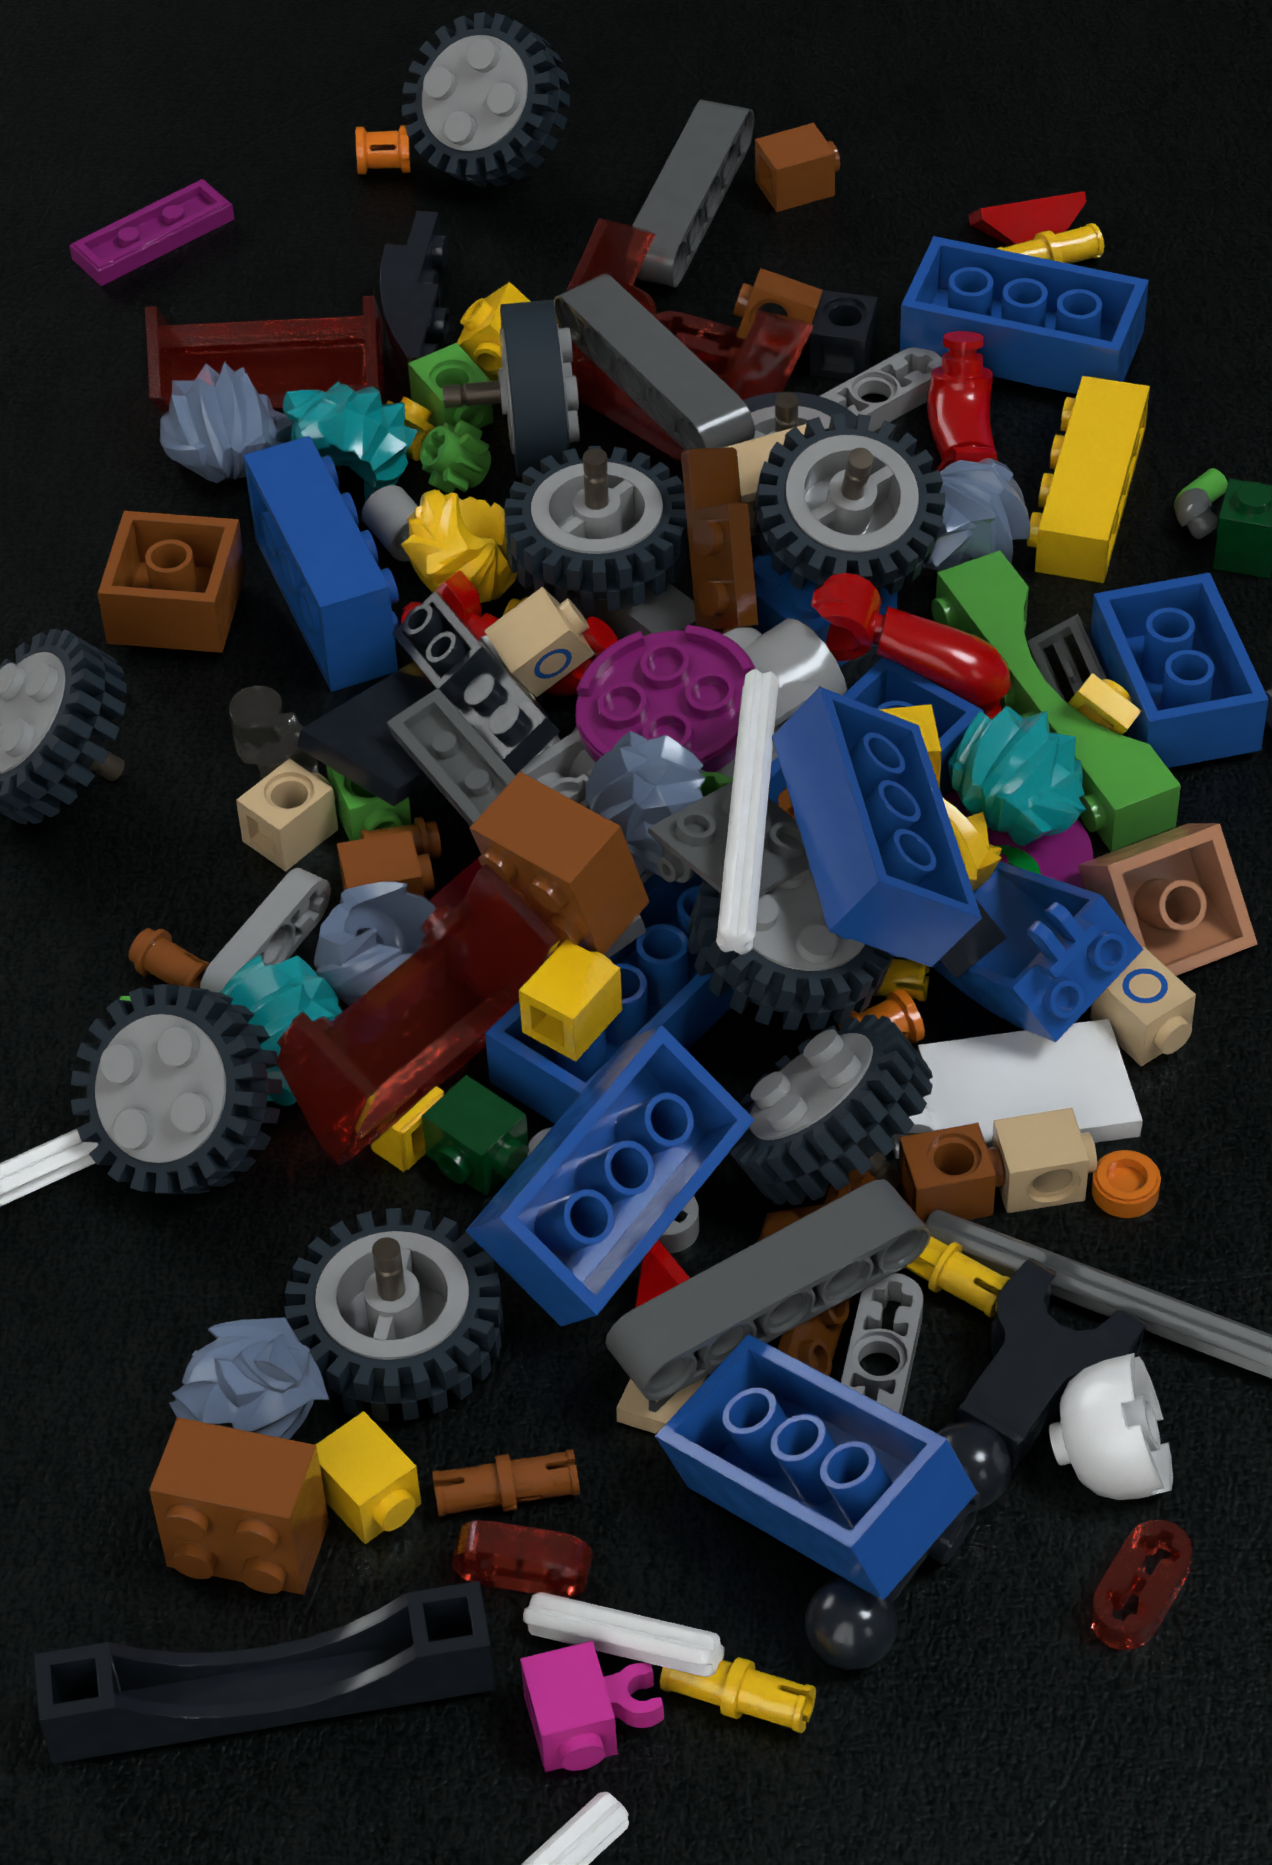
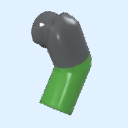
M1214 468L1208 469L1178 493L1174 500V510L1181 527L1186 525L1191 536L1195 539L1205 537L1218 527L1219 518L1211 511L1210 507L1215 500L1226 493L1228 482L1225 476Z

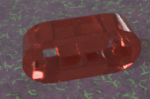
M665 311L654 315L660 323L719 378H737L747 371L752 342L736 337L739 329L676 311Z
M476 1520L461 1526L451 1565L454 1571L462 1578L470 1582L480 1581V1585L534 1594L544 1592L568 1598L578 1596L584 1592L593 1552L586 1542L567 1533Z
M1148 1520L1137 1525L1127 1537L1099 1583L1093 1598L1091 1612L1092 1629L1097 1637L1106 1645L1119 1650H1133L1145 1645L1156 1633L1186 1582L1189 1573L1192 1546L1191 1540L1183 1529L1165 1520ZM1159 1548L1167 1550L1170 1553V1559L1163 1558L1152 1575L1145 1573L1146 1555L1153 1556ZM1132 1593L1139 1596L1137 1615L1129 1614L1124 1621L1113 1617V1609L1121 1610Z

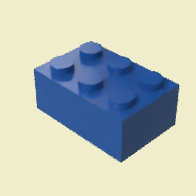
M1210 573L1094 594L1090 637L1109 680L1122 686L1131 696V703L1141 710L1140 714L1126 731L1129 738L1150 744L1167 768L1261 751L1269 699Z

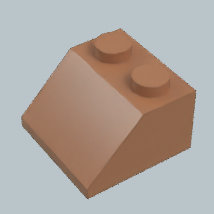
M1188 823L1078 865L1085 889L1101 894L1141 947H1145L1175 976L1258 944L1220 823Z

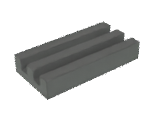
M1078 614L1027 641L1031 657L1042 676L1065 702L1066 700L1044 649L1052 644L1054 645L1075 694L1084 681L1065 637L1072 633L1090 674H1095L1101 680L1109 679L1087 627Z

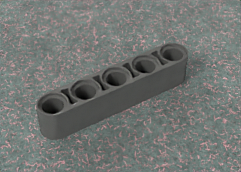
M699 100L626 237L621 256V274L623 277L674 288L678 287L748 151L754 129V112L752 109Z
M601 274L555 297L553 303L557 321L561 328H570L571 341L684 450L724 448L751 440L755 436L753 418L739 395L610 275Z
M884 1179L874 1180L629 1311L608 1332L605 1342L606 1346L646 1399L651 1401L662 1400L713 1373L748 1334L764 1343H768L906 1267L928 1245L931 1237L930 1230L890 1182Z

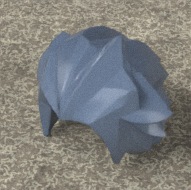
M224 362L219 374L208 364H205L195 381L172 380V396L169 403V411L163 414L160 419V443L165 454L172 460L177 461L208 481L219 483L227 479L236 480L237 478L246 477L243 455L291 441L293 421H290L286 414L275 411L267 395L258 394L248 374L245 373L244 367L234 372Z
M984 458L979 462L959 460L951 463L940 472L943 480L940 493H945V508L942 515L944 517L932 556L927 564L923 563V567L943 571L999 550L1011 564L1013 557L1012 540L1029 539L1030 534L1028 511L1022 491L1012 477L1014 474L1005 464L992 458Z
M630 731L621 737L611 751L605 753L595 763L587 781L585 799L590 806V810L621 826L640 878L643 874L648 873L660 876L657 862L662 858L664 846L648 833V828L703 798L700 787L706 778L701 773L706 771L700 770L704 766L692 752L669 736L664 735L647 740L643 736Z
M377 882L345 889L341 893L340 904L332 909L329 916L320 926L314 958V966L317 969L316 974L319 977L325 978L344 1003L361 1013L382 1020H403L408 1004L416 1003L418 998L431 1000L430 990L443 986L442 962L449 958L447 935L440 926L446 924L440 910L429 899L421 895L408 893V884L400 882Z
M283 1317L237 1320L210 1327L208 1331L217 1339L202 1349L195 1350L192 1354L193 1357L186 1368L182 1380L184 1385L172 1393L175 1400L169 1402L176 1417L290 1439L306 1419L314 1399L329 1400L320 1369L310 1354V1348L299 1342L286 1318Z

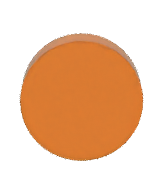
M1131 1150L1111 1152L1097 1162V1170L1093 1172L1092 1196L1094 1201L1103 1211L1116 1217L1135 1218L1149 1212L1158 1201L1161 1183L1160 1171L1157 1165L1142 1153Z

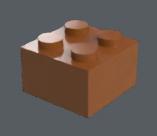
M124 511L98 590L107 644L223 653L246 573L239 519Z
M519 772L470 827L481 853L479 862L484 870L491 875L498 891L495 895L498 904L509 915L519 921L524 922L527 918H530L541 924L560 944L568 940L588 951H597L604 955L650 902L621 826L522 772Z
M177 1417L149 1489L167 1567L175 1568L180 1573L195 1579H208L214 1576L243 1582L248 1587L262 1593L275 1594L280 1591L304 1595L329 1525L317 1446Z

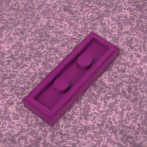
M201 179L70 244L71 257L100 286H103L234 220L233 205L204 179Z

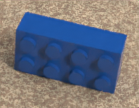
M933 236L901 304L900 351L916 347L935 351L942 358L944 353L949 352V348L942 345L943 335L949 332L968 331L984 336V346L977 349V353L983 355V367L990 369L993 372V377L1077 394L1082 376L1124 382L1144 332L1149 280Z
M310 436L243 455L255 540L330 691H337L397 672L396 647L401 644L392 633L400 624L391 609L392 604L399 602L397 586L389 568L380 570L378 566V553L370 531L364 530L360 532L358 528V515L349 492L340 494L338 490L339 480L331 457L329 455L321 457Z
M819 686L772 738L781 765V773L785 779L795 813V821L799 827L808 857L809 869L813 875L820 898L824 920L829 932L835 933L841 938L852 939L884 950L895 957H904L932 967L982 917L919 725Z
M659 1025L626 1040L466 1229V1232L561 1327L597 1316L753 1123L754 1119L662 1025Z
M749 1334L655 1435L688 1488L882 1601L978 1493L946 1438Z

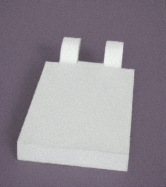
M1103 1019L1074 1023L1057 1042L1023 1030L918 1045L919 1055L932 1071L933 1078L929 1079L933 1085L931 1094L923 1097L927 1105L922 1114L909 1116L915 1125L907 1135L894 1134L891 1140L896 1145L893 1151L895 1158L898 1159L900 1137L979 1123L986 1147L991 1148L994 1120L1073 1108L1080 1133L1090 1132L1094 1143L1140 1137L1143 1120L1110 1020Z

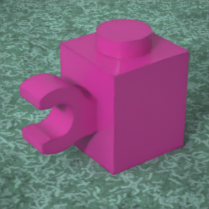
M593 1641L520 1658L524 1697L545 1772L561 1768L571 1771L584 1770L595 1766L605 1757L617 1755L615 1718H619L626 1724L636 1728L652 1727L664 1720V1708L661 1697L651 1698L647 1701H638L631 1697L637 1690L648 1689L654 1686L653 1669L649 1663L632 1664L618 1673L603 1677Z

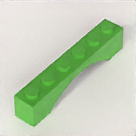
M999 550L937 572L936 599L932 600L931 603L934 621L972 634L990 643L1008 663L1011 687L1008 693L1001 698V708L1004 709L1008 706L1022 718L1047 711L1050 733L1076 737L1075 760H1081L1083 773L1082 788L1085 795L1079 798L1086 808L1085 811L1080 813L1084 826L1090 832L1096 831L1111 852L1175 828L1181 785L1150 744L1120 735L1090 720L1065 702L1042 676L1031 657L1025 637L1029 587L1004 554Z

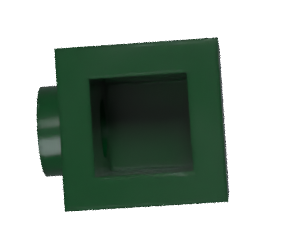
M1229 478L1219 516L1213 569L1271 579L1272 485Z
M465 1075L422 1115L426 1156L436 1162L440 1170L450 1180L459 1184L465 1182L484 1196L488 1195L503 1179L508 1180L528 1157L529 1143L526 1114L468 1075Z

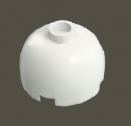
M1134 1353L1107 1359L1084 1368L1069 1381L1061 1397V1421L1049 1425L1051 1445L1058 1464L1062 1466L1071 1463L1078 1479L1083 1485L1099 1496L1115 1500L1139 1499L1171 1491L1173 1470L1169 1442L1160 1444L1157 1421L1163 1420V1416L1151 1378L1140 1357L1134 1358Z

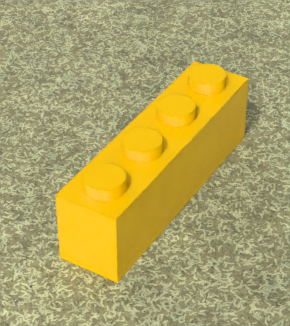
M1082 376L1076 398L1066 397L1061 418V431H1066L1065 436L1055 435L1050 456V469H1055L1054 474L1044 473L1040 487L1038 507L1044 508L1043 513L1033 512L1030 520L1029 539H1027V546L1036 548L1035 572L1104 583L1146 429L1150 386Z

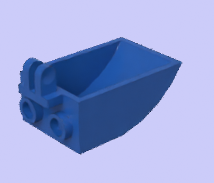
M999 861L991 877L973 893L975 899L1007 938L957 979L941 960H938L932 967L988 1011L1016 1027L1057 1042L1144 949L1101 894Z

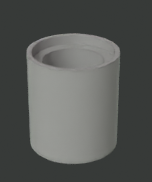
M390 485L377 490L367 499L362 509V520L394 559L403 562L410 561L409 556L400 544L410 537L406 519L414 513L415 508L418 506L403 488Z

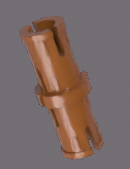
M570 1449L566 1450V1452L510 1460L509 1454L495 1456V1463L444 1471H432L438 1516L443 1517L446 1514L502 1506L503 1512L516 1511L517 1503L567 1495H580L577 1467L574 1464V1451Z

